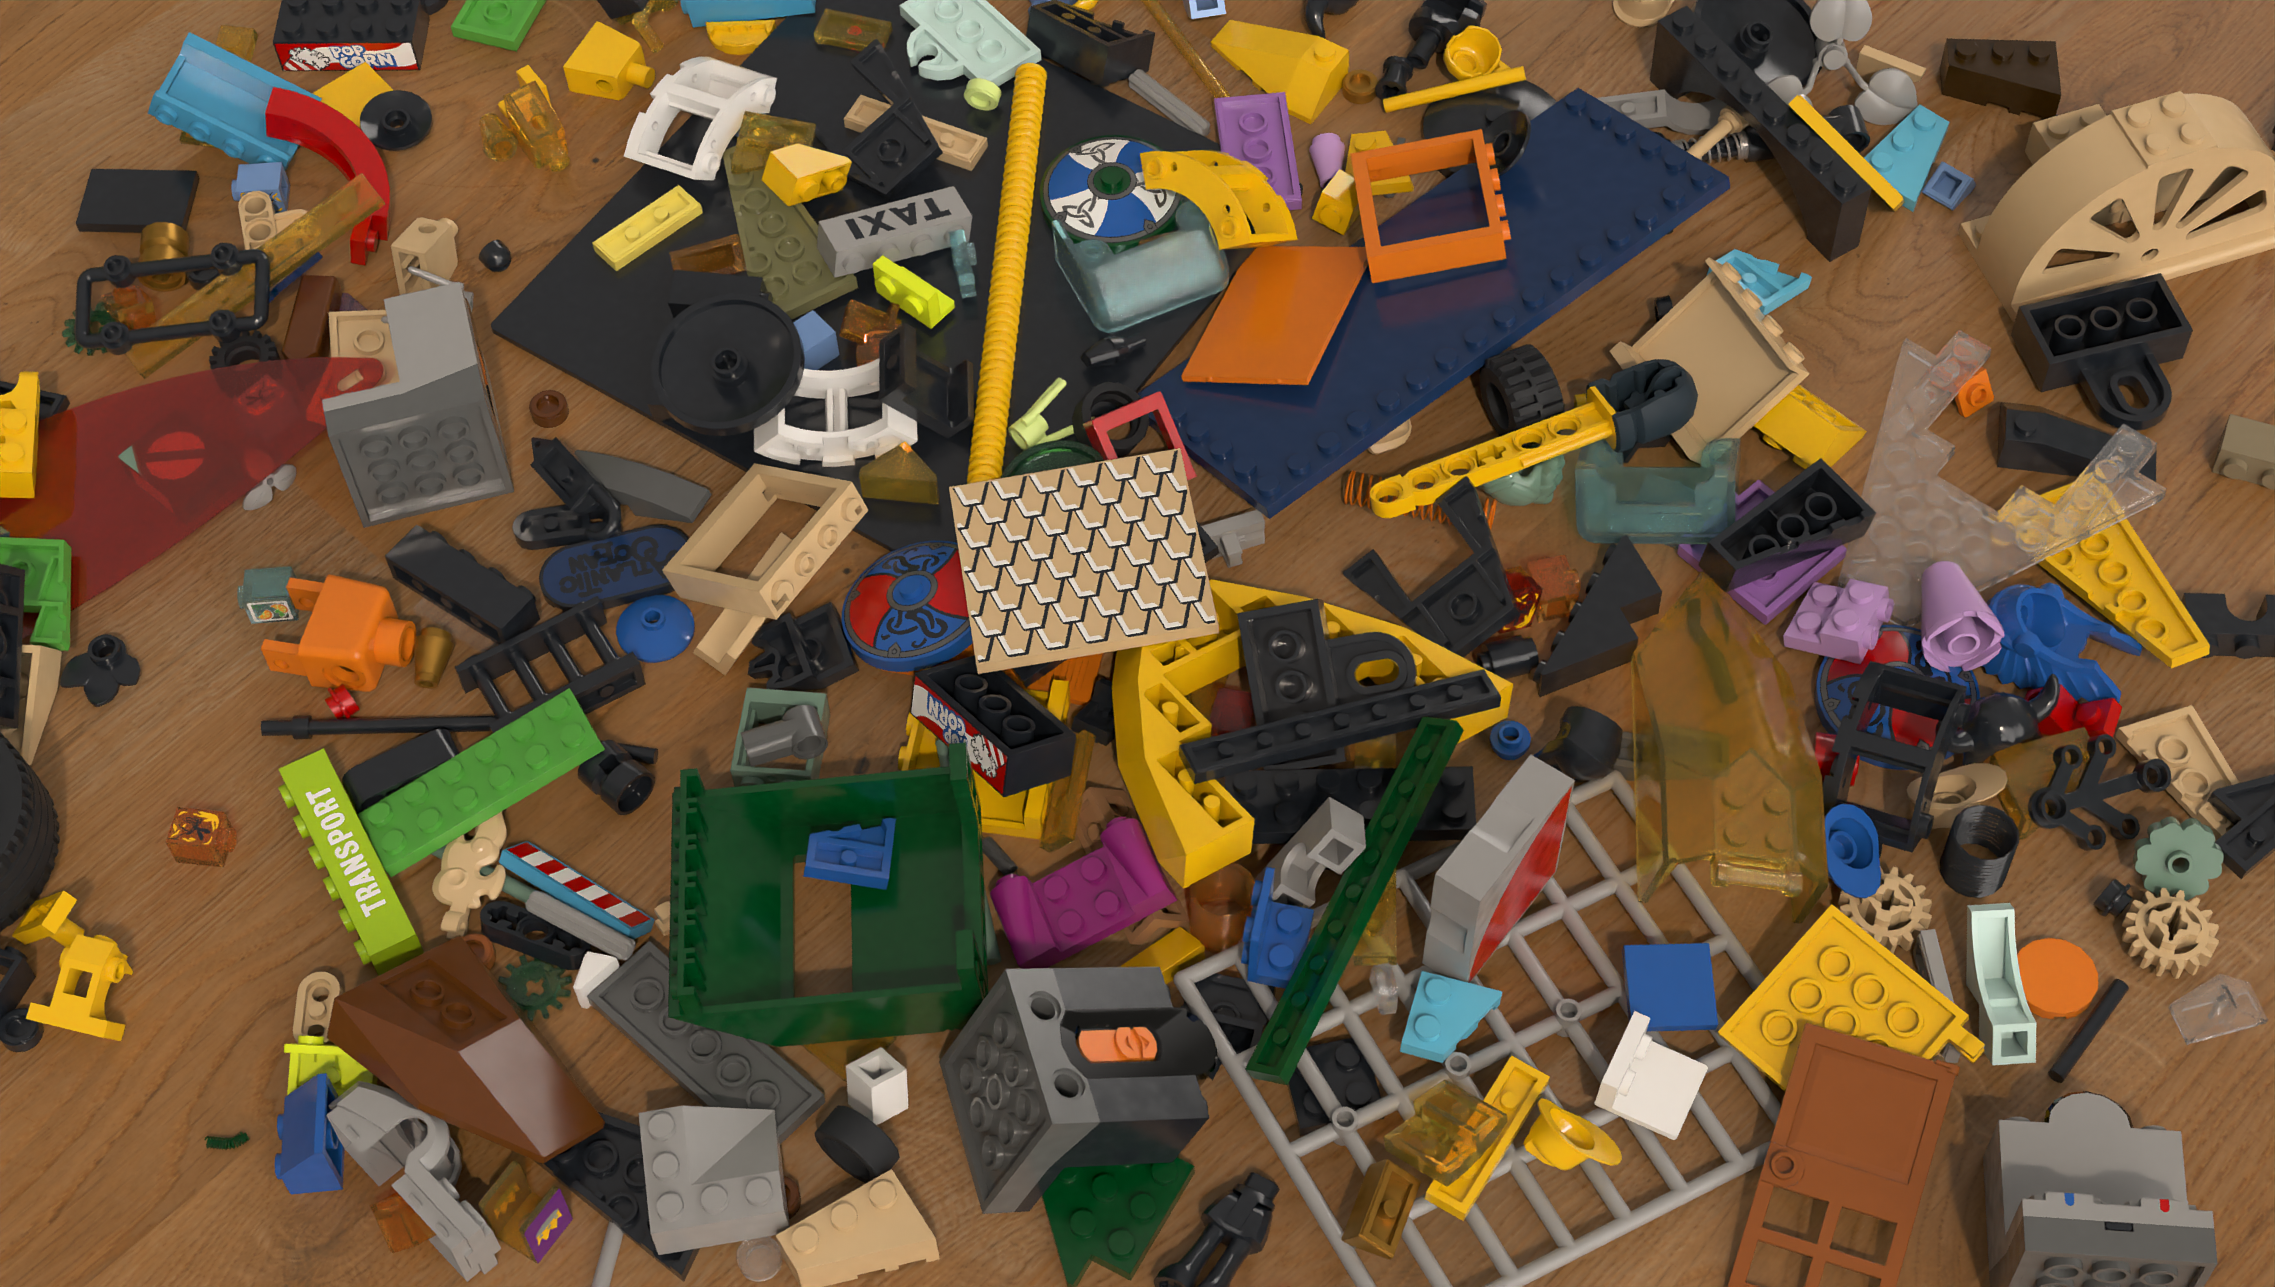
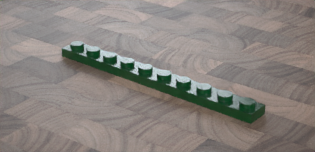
M1423 717L1365 830L1366 848L1345 870L1245 1068L1252 1078L1288 1085L1464 731L1457 720Z

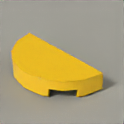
M775 20L705 22L708 38L712 45L726 54L734 55L753 53L776 29Z

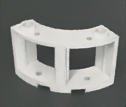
M696 57L682 62L677 73L674 75L666 74L650 93L654 100L646 113L639 112L631 130L624 157L694 180H714L716 172L720 167L723 153L736 132L751 118L770 112V107L776 95L775 85L777 78L711 57ZM681 110L713 120L703 137L693 166L658 154L669 126Z
M879 358L865 365L844 370L819 371L804 369L802 380L794 396L825 399L826 432L804 430L786 425L784 408L770 421L754 429V452L778 461L800 465L801 459L822 461V467L855 465L856 458L875 455L876 460L883 459L918 442L917 421L882 403V419L863 427L848 430L847 397L879 391Z

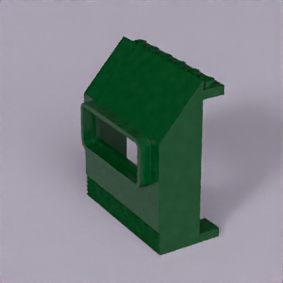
M966 742L949 744L950 766L707 790L704 788L697 768L680 770V786L674 787V792L672 793L668 1017L776 1047L936 1033L946 1030L953 1031L954 1029L962 1030L988 994L981 802ZM883 819H896L887 889L883 890L851 884L852 992L795 998L794 864L805 862L810 834L827 830L839 831L843 827L857 824L863 830L881 826Z

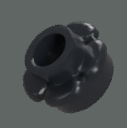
M2114 879L2094 902V905L2103 912L2102 916L2106 917L2110 912L2116 917L2120 915L2133 899V897L2127 894L2131 885L2128 883L2124 886L2117 879Z

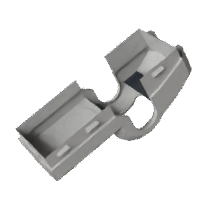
M363 1081L355 1083L328 1105L332 1111L326 1116L344 1149L378 1186H381L401 1168L405 1169V1175L391 1186L415 1211L409 1219L467 1282L478 1272L481 1271L485 1275L498 1264L494 1254L501 1247L494 1232L466 1200L461 1203L458 1200L460 1195L454 1186L462 1170L461 1153L450 1137V1130L444 1120L417 1109L395 1091ZM417 1118L423 1120L427 1126L420 1123Z

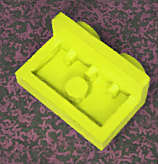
M882 255L872 264L877 293L930 329L955 308L953 299L905 267L898 266Z
M298 1035V1043L284 1044V1053H290L287 1095L317 1074L327 1073L338 1096L342 1095L358 1081L377 1085L378 1078L336 1045H324V1036Z

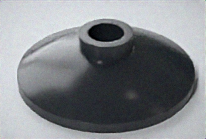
M402 90L388 91L375 96L365 105L360 116L361 130L373 145L389 151L405 150L419 144L428 135L432 126V114L426 101L412 92Z
M1510 110L1503 113L1489 125L1483 134L1485 144L1492 143L1496 165H1491L1490 169L1497 168L1499 176L1508 172L1518 162L1529 142L1531 123L1528 116L1523 112Z

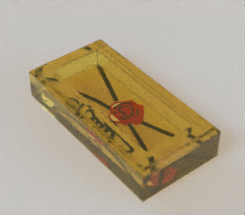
M825 9L814 32L815 42L857 51H862L877 38L884 49L893 31L892 22Z

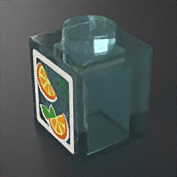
M292 566L245 570L243 586H238L237 599L240 609L246 610L251 624L295 621L299 619V609H295L286 588L289 578H296Z

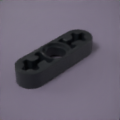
M494 901L485 905L480 912L481 933L489 938L490 941L566 970H578L587 951L592 952L591 944L527 911V909L512 903ZM532 931H542L547 934L539 940H531L525 937L527 933Z

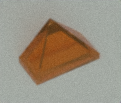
M738 234L669 252L673 272L674 270L733 275L747 271Z

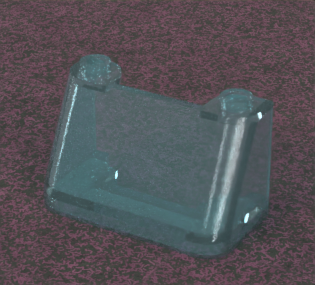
M1720 438L1707 443L1702 451L1701 468L1624 467L1623 452H1615L1605 439L1581 447L1575 467L1576 525L1579 534L1588 542L1618 543L1622 536L1627 535L1632 544H1708L1711 539L1736 522L1741 438Z

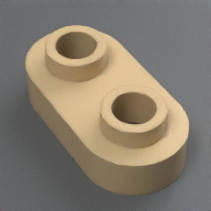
M312 973L304 978L299 985L293 1024V1036L297 1043L298 1035L314 1036L318 1032H324L322 1035L325 1037L324 1045H335L327 1039L334 998L343 994V990L337 978L331 973ZM321 995H329L326 1000L317 1002Z

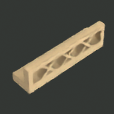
M781 532L747 579L759 581L793 540ZM772 600L774 607L778 604L779 601ZM725 608L693 653L726 675L767 617Z

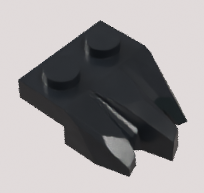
M831 602L797 619L789 612L777 620L763 625L751 641L754 646L765 650V652L749 662L748 675L754 679L771 677L766 682L767 689L786 691L823 689L859 671L851 646L843 631L837 609Z
M1215 973L1194 983L1236 1054L1258 1044L1269 1020L1244 979ZM1268 985L1269 989L1271 990V992H1272L1273 995L1275 996V992H1276L1275 986H1269V985ZM1184 1001V1004L1180 1007L1173 1035L1180 1057H1187L1196 1051H1203L1201 1072L1213 1081L1222 1062Z

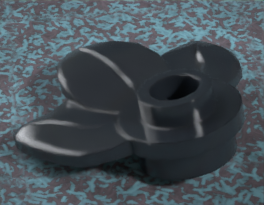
M104 634L95 637L89 643L87 653L75 656L67 663L60 678V685L62 688L84 686V692L88 701L94 707H100L114 699L120 685H136L141 669L137 659L128 655L127 648L122 640L112 635Z

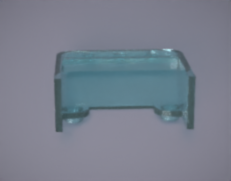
M1181 194L1182 205L1178 207L1175 214L1176 224L1179 228L1178 231L1115 255L1110 247L1101 240L1089 239L1074 244L1059 219L1052 221L1055 260L1094 326L1104 332L1122 330L1220 292L1229 284V264L1224 249L1219 250L1215 232L1205 214L1186 196Z

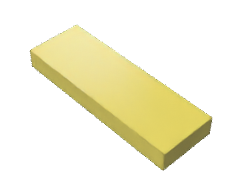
M678 185L592 242L594 251L615 271H618L703 213L701 204Z

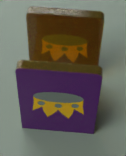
M514 1160L478 1204L487 1225L494 1232L495 1237L537 1264L573 1220L561 1189L554 1185L543 1198L532 1192L521 1165ZM528 1217L520 1227L521 1222Z

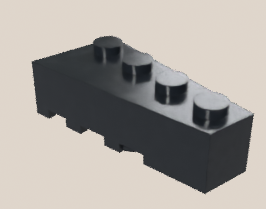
M1820 458L1711 539L1704 550L1698 566L1726 593L1865 536L1876 512Z

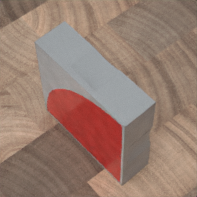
M1530 754L1496 797L1483 817L1468 832L1436 872L1430 906L1431 919L1426 933L1422 961L1424 965L1444 977L1468 983L1472 982L1556 873L1575 782L1574 779Z

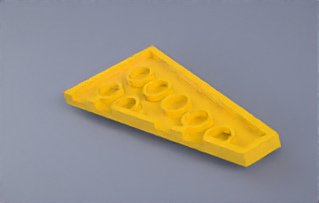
M2098 474L1988 514V525L2125 633L2137 640L2139 644L2171 669L2209 655L2210 644Z

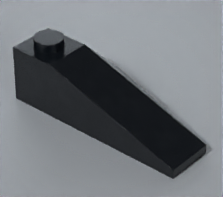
M2001 402L1997 467L2084 478L2098 474L2101 480L2155 486L2157 450L2041 406Z

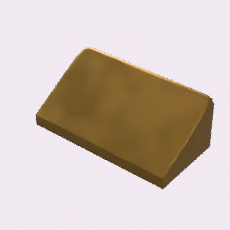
M1388 1159L1371 1164L1367 1169L1341 1240L1350 1246L1388 1260L1393 1259L1421 1181Z

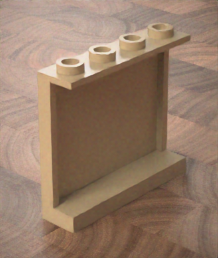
M1710 257L1705 262L1712 272L1632 347L1620 341L1610 350V353L1623 370L1645 361L1666 359L1676 362L1689 372L1698 393L1696 408L1693 417L1680 430L1671 435L1690 460L1707 468L1810 374L1801 363L1805 359L1803 354L1791 342L1786 344L1780 336L1784 332L1782 327L1770 315L1765 317L1759 308L1763 305L1760 299L1750 289L1746 288L1744 290L1738 281L1742 279L1739 272L1730 263L1725 262L1722 265Z

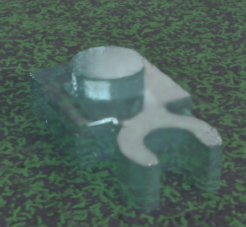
M963 229L949 231L951 256L961 297L963 299L977 296L974 286V274L971 265H977L974 244L966 243Z

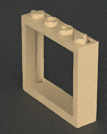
M754 463L662 571L680 598L777 620L867 513L868 508L851 481ZM777 498L821 507L759 581L715 572ZM772 600L779 601L775 607L772 603Z

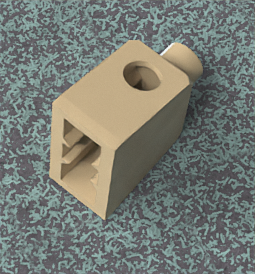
M423 217L417 218L392 243L391 250L400 295L440 286L409 273L408 267L410 266L450 280L458 263L454 240L458 233V227L452 220L441 218L439 221Z

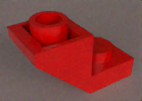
M2059 684L2060 696L2057 706L2046 719L2038 723L2041 734L2075 745L2087 744L2092 736L2108 734L2113 737L2122 706L2114 697L2079 704ZM2042 688L2027 690L2025 700L2028 702L2035 698Z

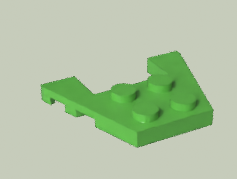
M0 537V564L25 570L23 612L39 613L29 642L32 645L68 651L70 647L71 547L65 540Z

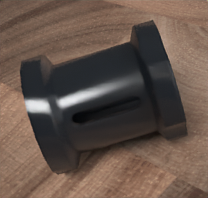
M1390 56L1385 59L1383 78L1377 82L1375 87L1376 95L1381 100L1407 93L1406 83L1412 78L1414 73V66L1411 61L1398 56Z

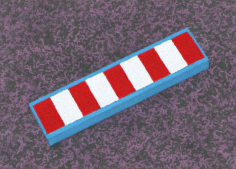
M529 841L502 850L499 859L501 865L555 899L631 939L651 932L655 919Z

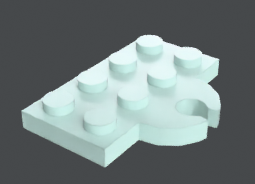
M907 0L899 5L901 16L915 28L907 41L910 66L918 65L919 60L923 56H935L934 59L922 61L918 65L919 75L924 78L939 81L965 75L970 80L981 78L1000 86L1015 77V71L1020 65L1025 63L1036 64L1042 60L1041 50L986 0Z

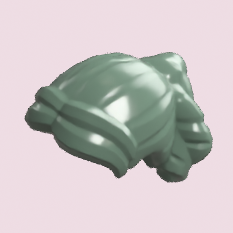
M1531 445L1528 449L1537 448L1540 445ZM1563 454L1478 487L1488 493L1493 499L1496 498L1498 502L1509 506H1525L1531 503L1549 504L1553 499L1554 490L1563 479L1562 469L1566 464Z

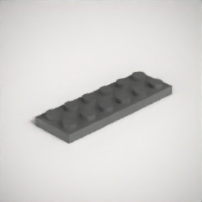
M650 941L587 996L589 1004L703 1107L775 1110L780 1144L825 1103L824 1094L767 1044L669 1018V958Z

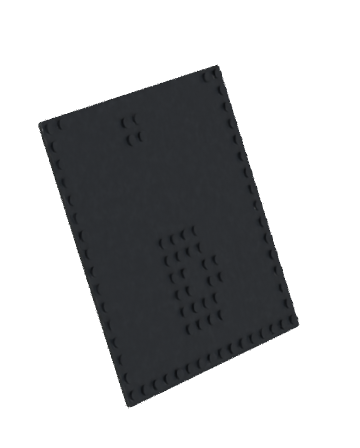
M816 0L815 13L787 16L740 65V67L777 78L775 99L770 107V112L765 114L782 123L797 109L842 151L861 134L846 128L844 124L845 116L860 95L892 105L850 63L854 57L865 49L864 47H867L865 45L870 43L858 37L855 38L861 43L859 44L860 47L855 44L850 45L852 42L849 35L826 36L848 33L827 21L830 20L848 31L852 28H858L862 34L890 32L888 34H869L860 37L871 42L876 38L879 40L921 115L986 137L988 141L987 149L972 171L936 159L890 201L847 179L843 190L812 199L808 202H802L818 225L819 221L954 186L972 215L969 242L894 262L900 267H905L953 299L955 308L930 329L877 293L873 268L854 273L857 279V289L813 309L836 332L839 356L818 370L835 371L850 369L878 359L879 345H874V343L879 342L883 338L875 337L871 343L872 337L869 342V334L886 331L891 333L903 323H906L916 329L917 350L949 368H955L965 360L973 363L975 417L1015 77L998 86L1001 90V97L995 109L989 111L976 109L968 104L964 98V92L970 80L967 76L961 75L954 79L939 81L920 76L918 65L922 61L934 59L935 56L933 55L923 56L919 60L918 65L910 66L907 41L915 28L901 16L899 6L907 0ZM1044 59L1036 63L1046 70L1047 80L1001 478L1079 465L1089 452L1079 443L1075 433L1049 444L1041 452L1035 446L1025 451L1014 442L1008 428L1032 407L1057 378L1065 380L1066 386L1040 413L1049 426V429L1045 432L1046 436L1073 425L1072 417L1076 405L1097 385L1105 382L1121 383L1138 393L1229 284L1238 268L1257 248L1219 250L1217 238L1209 220L1202 210L1187 197L1183 215L1173 231L1157 244L1142 251L1117 256L1096 255L1075 249L1060 240L1050 230L1042 215L1040 185L1050 163L1070 146L1086 139L1105 135H1125L1140 138L1169 152L1192 150L1220 151V146L1218 143L1100 86H1095L1089 81ZM693 114L659 149L658 154L693 166L703 137L713 120ZM734 135L725 150L745 140ZM771 136L762 146V149L769 157L770 151L786 146L778 143ZM723 156L714 180H694L644 164L491 323L492 332L654 421L647 405L652 383L651 362L655 346L661 334L674 319L668 305L674 270L748 276ZM1299 183V185H1300V191H1301V195H1302V194H1303V185H1302L1301 183ZM678 185L701 204L703 212L701 215L618 271H615L594 251L592 242ZM1246 215L1251 234H1256L1250 219ZM802 314V315H800V316H798V317L792 319V322H795L796 320H798L799 318H801V317L804 316L805 314ZM1142 332L1146 338V346L1133 350L1131 355L1111 367H1087L1080 358L1083 352L1104 337H1128ZM879 391L847 397L848 430L863 427L882 419V402L879 401ZM793 396L785 407V424L804 430L826 432L825 399ZM1098 402L1092 407L1091 417L1097 418L1120 407L1110 402ZM974 420L968 427L962 429L949 439L917 422L918 442L910 447L879 460H876L875 455L856 458L855 465L840 467H822V461L801 459L800 465L758 454L754 452V429L741 434L713 436L692 431L680 423L654 421L745 472L755 463L853 482L868 511L852 531L891 552L925 541H950L957 543L949 487L967 484ZM805 504L816 511H818L821 508L819 506Z

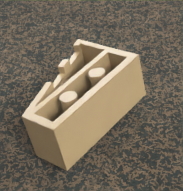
M892 1169L776 1235L781 1255L800 1287H824L858 1279L857 1275L881 1269H885V1272L899 1269L898 1265L924 1259H926V1263L940 1260L935 1236Z

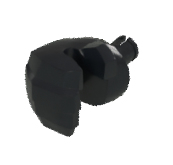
M1425 0L1421 8L1416 10L1409 21L1408 31L1415 44L1406 59L1411 61L1414 68L1426 69L1434 52L1444 54L1446 44L1453 35H1458L1468 26L1475 25L1480 27L1487 3L1484 0Z

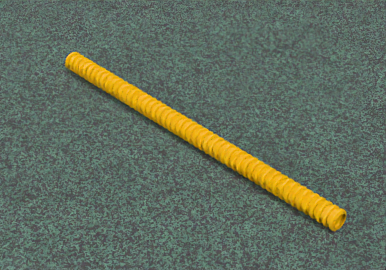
M1035 63L1022 64L1015 71L1013 103L1010 113L1011 120L1008 130L1009 137L1007 138L967 484L1000 479L1002 476L1004 447L1006 445L1005 438L1007 436L1006 428L1009 417L1008 409L1010 408L1018 325L1020 321L1019 315L1021 312L1020 306L1022 303L1021 297L1023 294L1022 288L1024 285L1023 279L1025 276L1024 270L1026 268L1025 261L1027 259L1030 217L1032 215L1031 208L1033 206L1032 200L1034 197L1033 191L1035 188L1034 182L1036 179L1035 174L1047 80L1046 70Z

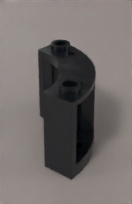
M1870 661L1851 696L1855 703L1851 706L1848 718H1842L1832 748L1833 752L1840 754L1835 757L1832 763L1830 776L1825 775L1816 825L1823 826L1824 818L1831 808L1840 804L1854 805L1870 817L1877 830L1880 844L1913 853L1921 838L1928 839L1931 833L1934 815L1929 814L1937 780L1958 727L1964 728L1969 717L1970 704L1965 703L1967 687ZM1878 705L1941 720L1942 723L1931 751L1866 733ZM1858 755L1923 773L1912 820L1847 802L1851 778Z

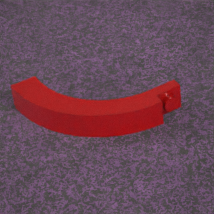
M273 87L265 111L267 137L289 141L316 152L331 162L346 177L359 202L358 213L350 237L351 263L365 266L369 251H376L378 239L388 241L390 230V187L384 163L377 149L355 123L327 104L291 90Z

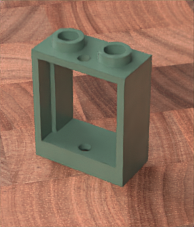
M747 688L730 769L734 787L819 779L823 753L815 758L807 759L805 770L751 767L741 732L757 728L759 723L771 724L781 721L784 714L793 707L811 705L816 708L827 737L831 714L826 693Z

